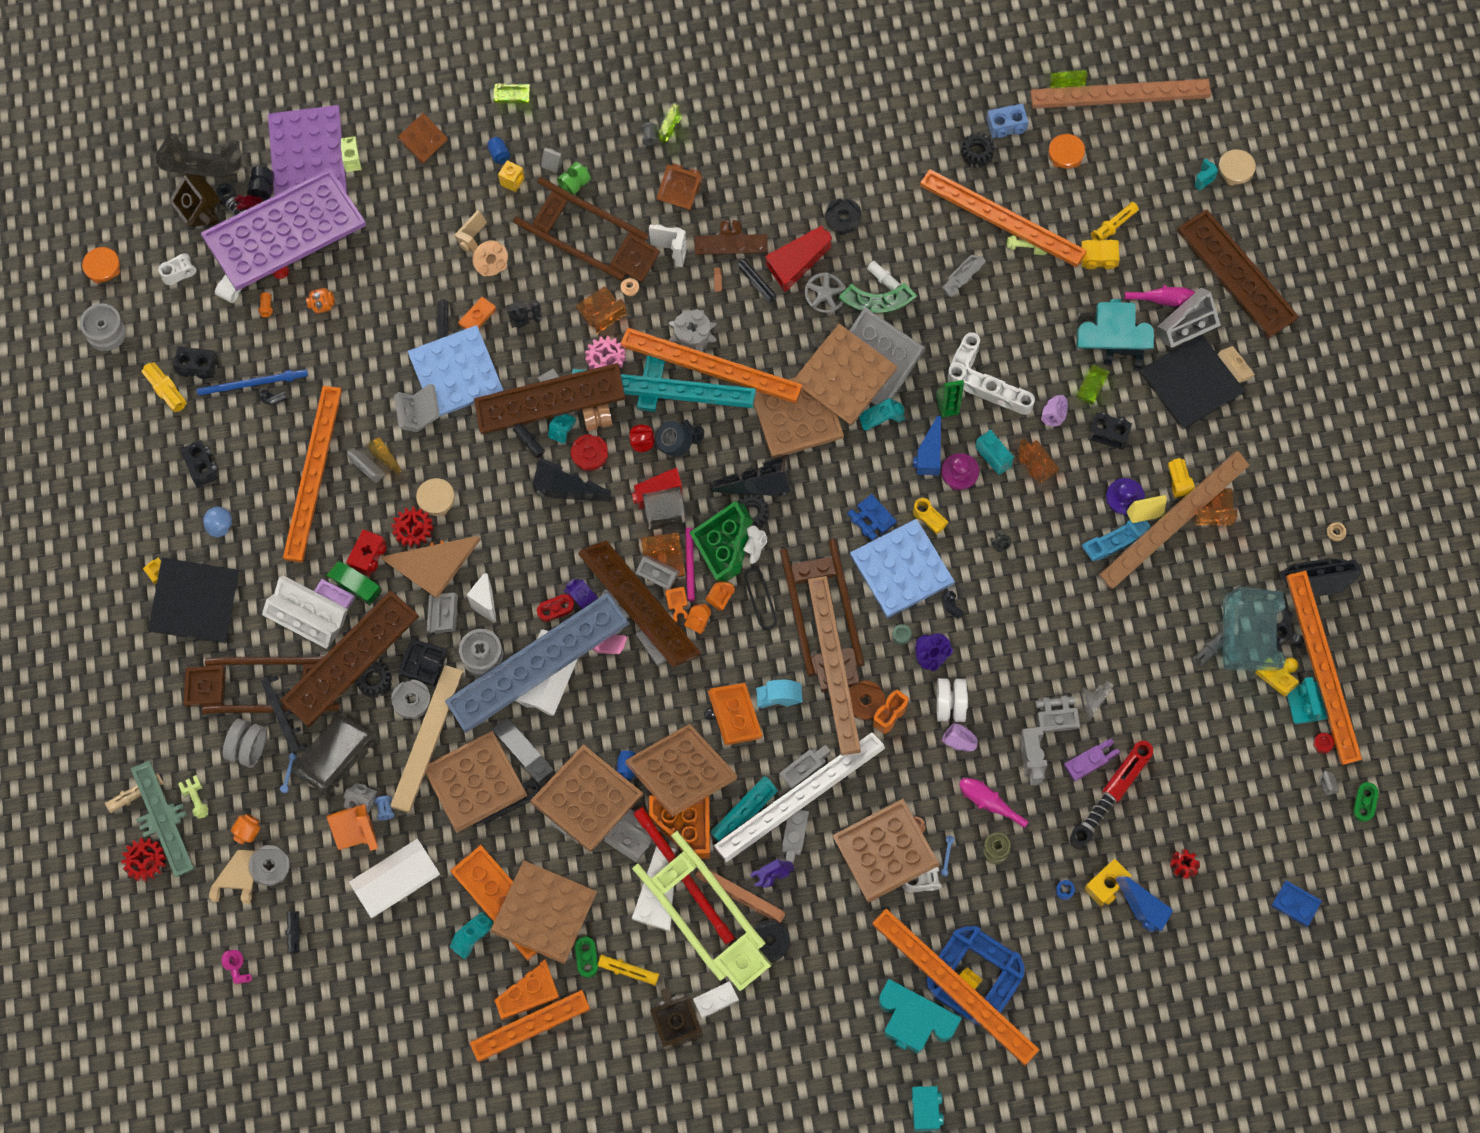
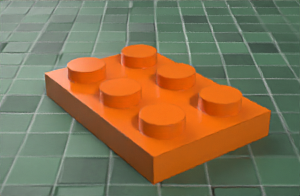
M746 683L711 688L708 691L725 745L758 740L763 737Z

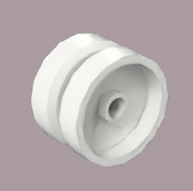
M938 678L937 721L948 722L950 709H952L955 722H965L966 710L968 708L966 679H955L953 691H951L950 681L947 678Z

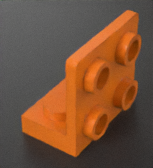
M365 804L327 815L338 850L364 843V845L368 844L370 851L378 849L377 837Z

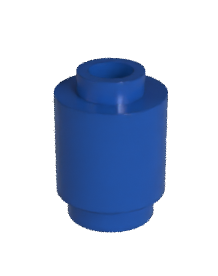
M493 137L488 141L487 148L496 164L506 163L510 158V152L505 142L500 137Z
M624 750L620 751L616 771L628 781H631L636 775L626 765V760L636 755V753Z

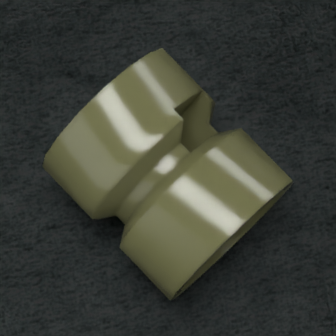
M998 832L992 833L987 837L983 847V856L987 862L998 865L1007 859L1011 848L1008 837Z

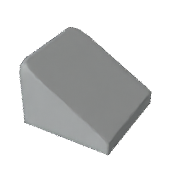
M544 148L541 167L557 173L563 163L561 153Z
M1324 771L1320 776V781L1325 795L1338 793L1339 788L1334 774Z

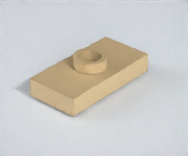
M1233 346L1223 349L1218 353L1220 359L1239 383L1252 379L1255 375Z

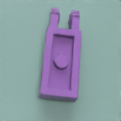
M1109 739L1099 746L1096 745L1064 763L1066 771L1074 782L1106 765L1108 761L1121 753L1119 749L1111 751L1106 756L1102 752V750L1112 746L1113 740Z

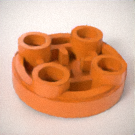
M1061 134L1051 141L1048 151L1053 166L1057 168L1080 166L1085 155V146L1081 139L1072 134Z
M98 247L92 249L83 259V271L94 283L99 284L109 281L120 274V260L117 254L110 248Z

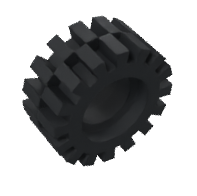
M976 132V136L971 133L970 137H965L962 143L961 156L964 162L968 161L967 165L973 164L974 168H976V165H979V168H981L983 163L986 166L988 162L992 161L995 146L993 145V140L990 141V136L985 137V133H982V136H980L979 132ZM973 146H981L985 151L982 154H975L971 151V148Z
M749 494V497L744 495L743 499H738V502L744 504L746 508L753 506L759 510L758 516L752 518L753 526L760 527L761 529L763 524L766 525L769 518V507L763 497L760 499L757 494L755 497H753V494Z
M375 661L355 682L363 695H367L370 698L372 696L378 698L379 694L383 696L384 691H389L388 687L392 685V677L386 665H383L380 661L378 663ZM369 674H380V682L373 686L367 684L366 679Z

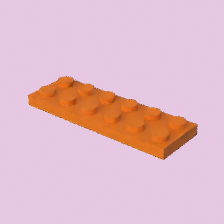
M480 845L450 872L492 921L495 922L513 881ZM512 942L527 961L537 954L533 950Z

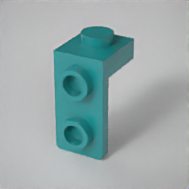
M888 398L863 411L859 418L863 430L867 431L889 419L897 422L905 420V410L900 402Z
M480 912L455 933L450 948L463 959H466L470 955L474 944L491 931L494 922L483 912Z

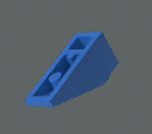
M941 416L936 417L918 449L917 457H913V468H917V475L940 474Z
M1118 876L1116 881L1136 919L1143 924L1142 927L1150 932L1162 931L1173 910L1128 876Z

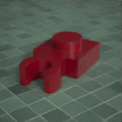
M238 195L234 198V201L240 203L236 206L238 210H248L263 202L262 198L246 195L245 197Z

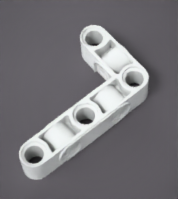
M976 333L966 334L949 367L948 382L964 380L963 390L1020 414L1026 415L1031 413L1035 401L1032 393L1008 385L1005 381L988 374H982L971 369L979 350L980 337ZM970 342H971V343H974L975 345H974V346H969L967 343H970ZM958 373V374H960L961 376L956 377V376H953L952 374ZM993 387L995 390L989 391L987 388ZM1027 401L1029 405H1024L1021 402Z

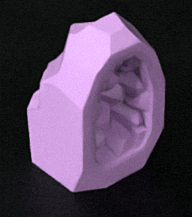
M1064 395L1054 396L1044 406L1041 420L1045 425L1058 426L1065 420L1068 403Z
M953 723L945 731L942 738L944 744L955 750L966 752L974 751L978 743L976 736L970 730L957 723Z

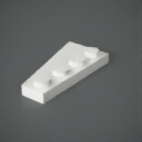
M657 846L647 872L650 878H653L669 864ZM671 848L672 851L674 852V854L676 855V854H677V850L674 849V848ZM643 884L632 920L670 932V915L649 888ZM674 887L664 894L671 904L673 903Z

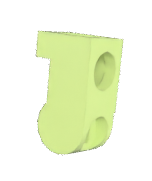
M356 136L341 138L342 161L345 172L362 170Z

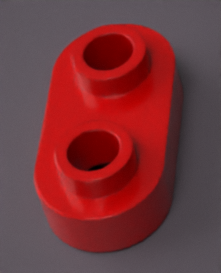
M566 594L544 601L537 607L538 618L543 622H550L568 615L574 610V601ZM563 604H568L567 608H562L561 606ZM550 611V614L544 615V612Z

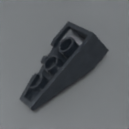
M784 456L762 463L763 466L757 469L749 467L741 475L733 473L717 479L712 483V492L768 496L785 495L791 491V478L787 457Z
M542 458L539 459L532 484L534 492L538 496L543 498L547 496L554 499L611 502V491L591 481L585 483L578 474L574 472L573 474H568L562 471V466Z

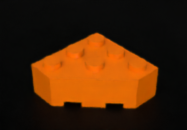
M649 796V817L652 819L653 824L682 852H684L682 848L671 837L676 831L679 832L700 859H710L709 796L674 817L669 814L654 796Z

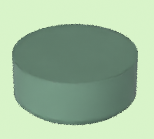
M901 624L893 629L892 638L895 643L905 645L911 640L912 632L908 626Z

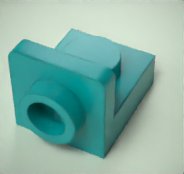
M1207 158L1202 162V171L1196 176L1195 187L1199 191L1213 182L1218 172L1216 165Z
M568 414L556 416L550 422L548 437L564 444L568 432L576 424V418Z

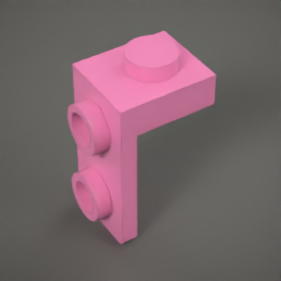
M612 635L592 650L596 653L620 654L625 647L627 637L625 635Z

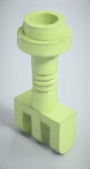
M1014 235L1007 238L1006 246L1010 250H1015V247L1034 248V254L1036 255L1047 254L1046 251L1025 240L1016 239Z
M195 775L193 776L194 784H192L189 778L186 779L188 787L185 788L183 782L178 783L184 796L190 794L195 806L192 810L193 815L201 819L208 815L209 809L206 804H202L197 790L201 789L202 785L198 776Z

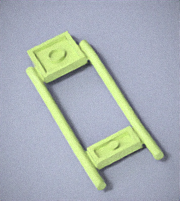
M676 831L671 837L684 852L653 878H650L639 864L635 865L632 869L659 900L720 981L728 976L739 991H741L772 965L759 949L766 943L750 925L700 857L679 832ZM696 867L746 931L743 936L714 960L664 895Z

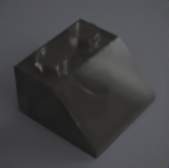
M680 487L643 494L649 529L658 530L667 525L678 526L686 522Z

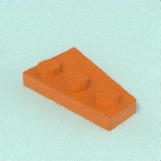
M543 960L539 966L528 972L524 978L513 984L495 999L501 1020L559 999L546 960Z

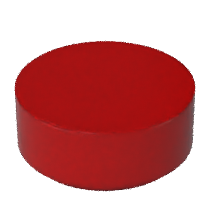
M1320 733L1315 737L1313 746L1317 752L1325 754L1334 747V739L1328 733Z

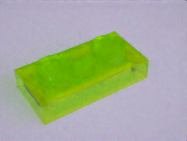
M1086 70L1051 73L1049 86L1050 88L1085 86L1087 72Z
M494 84V103L530 104V84Z
M672 103L658 132L660 142L666 143L668 138L673 136L674 126L681 119L679 105Z
M1092 364L1076 398L1094 405L1109 376V371Z

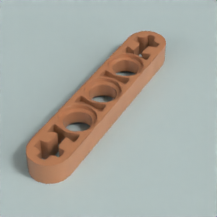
M698 869L695 876L701 881L710 885ZM710 871L731 898L777 923L782 922L786 915L782 910Z

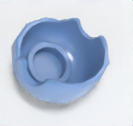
M219 506L210 508L203 518L205 532L213 537L226 535L232 525L231 513L226 508Z

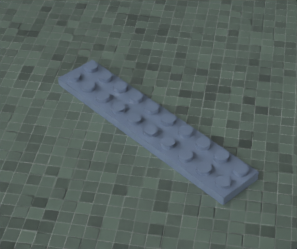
M606 593L445 700L464 732L467 733L629 625V622L609 593Z

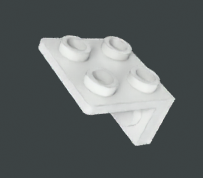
M649 225L651 245L673 250L672 258L675 259V265L683 267L687 251L685 230L677 227L667 228L662 225Z

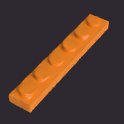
M581 990L470 1042V1045L479 1063L591 1009Z

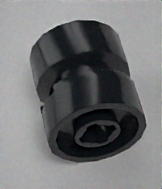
M253 167L247 194L260 197L262 200L269 199L272 191L270 186L273 184L275 176L274 172L266 167Z

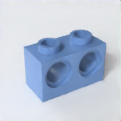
M1023 104L988 111L987 123L992 138H1003L1006 135L1021 134L1027 131L1028 119Z

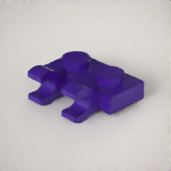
M777 859L760 868L761 870L752 872L750 875L751 877L758 876L760 878V881L755 883V886L769 888L773 885L775 878L784 879L795 868L792 862Z

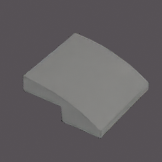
M630 809L606 835L604 841L637 863L653 843V840L633 815L635 811Z

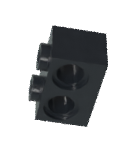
M178 346L173 367L176 373L183 377L190 375L200 379L213 378L218 358L214 350ZM208 363L206 366L201 367L202 364Z
M1096 412L1088 440L1124 450L1132 423L1123 418L1111 417L1107 413ZM1098 425L1105 426V429L1098 428ZM1120 430L1124 434L1120 435L1117 434L1115 431Z
M202 440L180 448L196 487L218 479L215 473L218 472L215 461L211 462L209 458L212 456L211 450L208 445L204 446ZM197 453H201L199 457H194ZM203 469H208L205 473H200Z

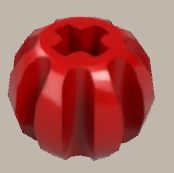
M637 425L630 430V445L633 450L646 452L653 448L654 433L650 426Z
M1182 849L1181 853L1178 851L1172 855L1174 860L1170 861V868H1175L1173 874L1176 877L1178 874H1181L1182 879H1189V875L1194 877L1198 873L1197 869L1200 868V861L1195 860L1198 856L1194 852L1189 854L1188 849ZM1182 862H1184V864H1187V863H1188L1189 866L1187 867L1186 865H1182L1181 863H1182Z

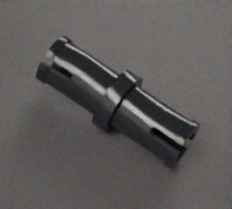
M517 424L513 428V432L522 440V445L527 447L535 458H539L545 453V450L535 440L534 434H530L523 424Z
M294 911L286 912L287 930H285V935H287V953H300L299 935H301V929H299V911H295V913Z

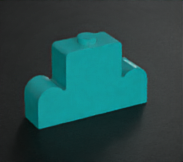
M1111 299L1110 302H1100L1096 305V326L1092 322H1084L1077 329L1076 348L1152 350L1154 348V330L1148 323H1141L1135 326V303H1121V299Z
M888 979L879 997L880 1008L887 1013L894 1012L884 1035L895 1041V1045L900 1049L906 1050L907 1048L917 1054L922 1052L931 1033H934V1037L940 1042L949 1041L962 1019Z

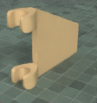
M237 850L210 889L209 898L212 902H219L220 888L243 890L241 901L243 904L251 903L254 880L249 873V860L256 851Z

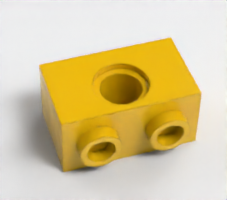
M1114 858L1086 885L1084 890L1100 907L1105 903L1109 905L1116 899L1115 894L1121 890L1116 881L1117 877L1128 876L1131 879L1132 875ZM1104 881H1112L1114 888L1106 887Z

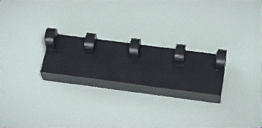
M278 676L263 679L261 683L291 753L307 748V744L299 746L294 734L301 731L300 727L292 730L287 716L293 713L290 710L284 712L279 698L285 696V692L277 694L272 682L278 680Z

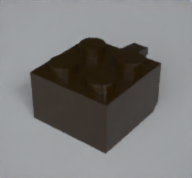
M202 174L184 175L169 200L184 222L189 226H205V224L216 225L219 220L214 213V209L221 199Z
M668 987L660 990L664 1001L659 1002L660 1006L650 1009L664 1051L702 1038L703 1033L689 995L677 999V996L671 997Z

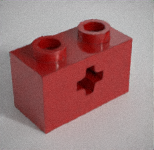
M363 529L346 561L347 565L359 573L370 577L372 572H375L378 567L380 556H383L387 549L384 537Z

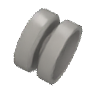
M96 304L90 306L80 318L81 331L94 349L99 351L113 350L121 345L126 337L127 329L118 311L111 305Z
M487 629L470 631L462 638L459 644V654L464 668L473 676L481 677L504 662V652L499 638Z
M240 718L236 719L226 736L223 746V758L231 762L239 760V763L243 766L254 767L264 750L267 738L266 727L258 724L251 726L249 721Z

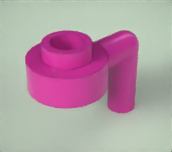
M228 950L222 955V965L226 970L231 971L235 984L247 983L252 980L250 974L240 975L239 968L243 964L241 952L238 950Z

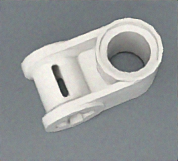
M186 253L162 263L158 269L162 281L167 285H173L178 281L189 278L197 271L190 262V256Z
M225 274L216 287L215 295L234 303L242 289L236 291Z
M939 867L915 878L917 881L916 885L903 884V889L909 893L941 889L942 884L939 883L938 878Z

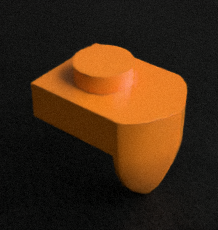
M725 581L715 583L705 600L717 610H723L731 595L734 594V585Z
M707 604L694 605L689 612L684 626L702 634L711 615L709 606Z

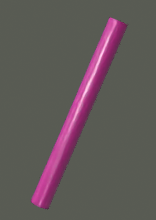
M690 527L685 529L687 601L693 602L695 601L693 538L689 533L693 528Z

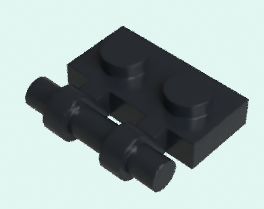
M532 300L526 304L524 301L506 305L512 328H521L529 324L531 319L537 323L542 320L541 305L537 300Z

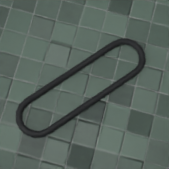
M751 568L746 571L744 577L759 625L764 629H771L776 625L777 617L761 570ZM751 571H757L761 576L774 617V623L771 626H764L761 623L747 579V575Z

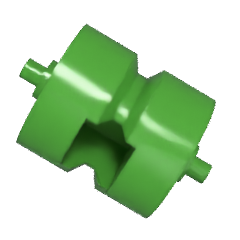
M575 162L568 168V173L564 172L557 178V183L562 189L575 195L580 190V186L584 187L591 180L587 167H583L580 163Z

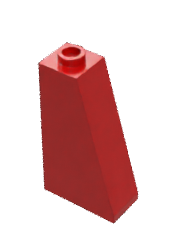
M820 226L765 256L766 266L784 292L788 291L831 248L832 236L828 230L825 231Z

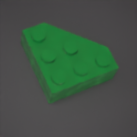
M734 501L689 532L717 581L727 582L741 571L745 555L743 548L749 539L747 528L752 526L753 519L745 505Z

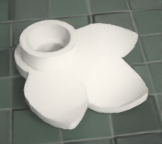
M752 525L747 528L749 540L743 548L745 552L750 554V564L757 562L761 549L767 543L766 533L763 530H759L757 526Z

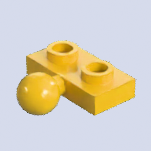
M1268 658L1255 671V674L1284 697L1299 684V681L1289 674L1298 669V662L1294 658H1286L1283 661L1282 667Z

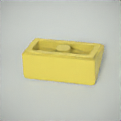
M1162 495L1134 501L1127 510L1131 522L1137 523L1163 517L1167 497Z

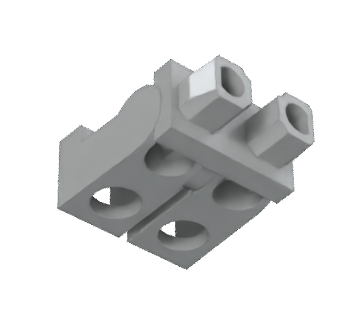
M1042 727L1022 729L1019 738L1024 765V777L1029 776L1030 786L1041 785L1043 783L1042 780L1045 779L1044 773L1047 768V760H1043L1044 752L1040 748V742L1043 737Z

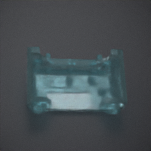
M1238 587L1225 596L1223 603V666L1225 670H1280L1283 668L1285 656L1281 651H1277V614L1285 607L1283 592Z

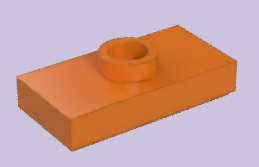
M481 297L458 322L459 326L463 329H468L477 325L479 329L497 310L496 306L484 297Z

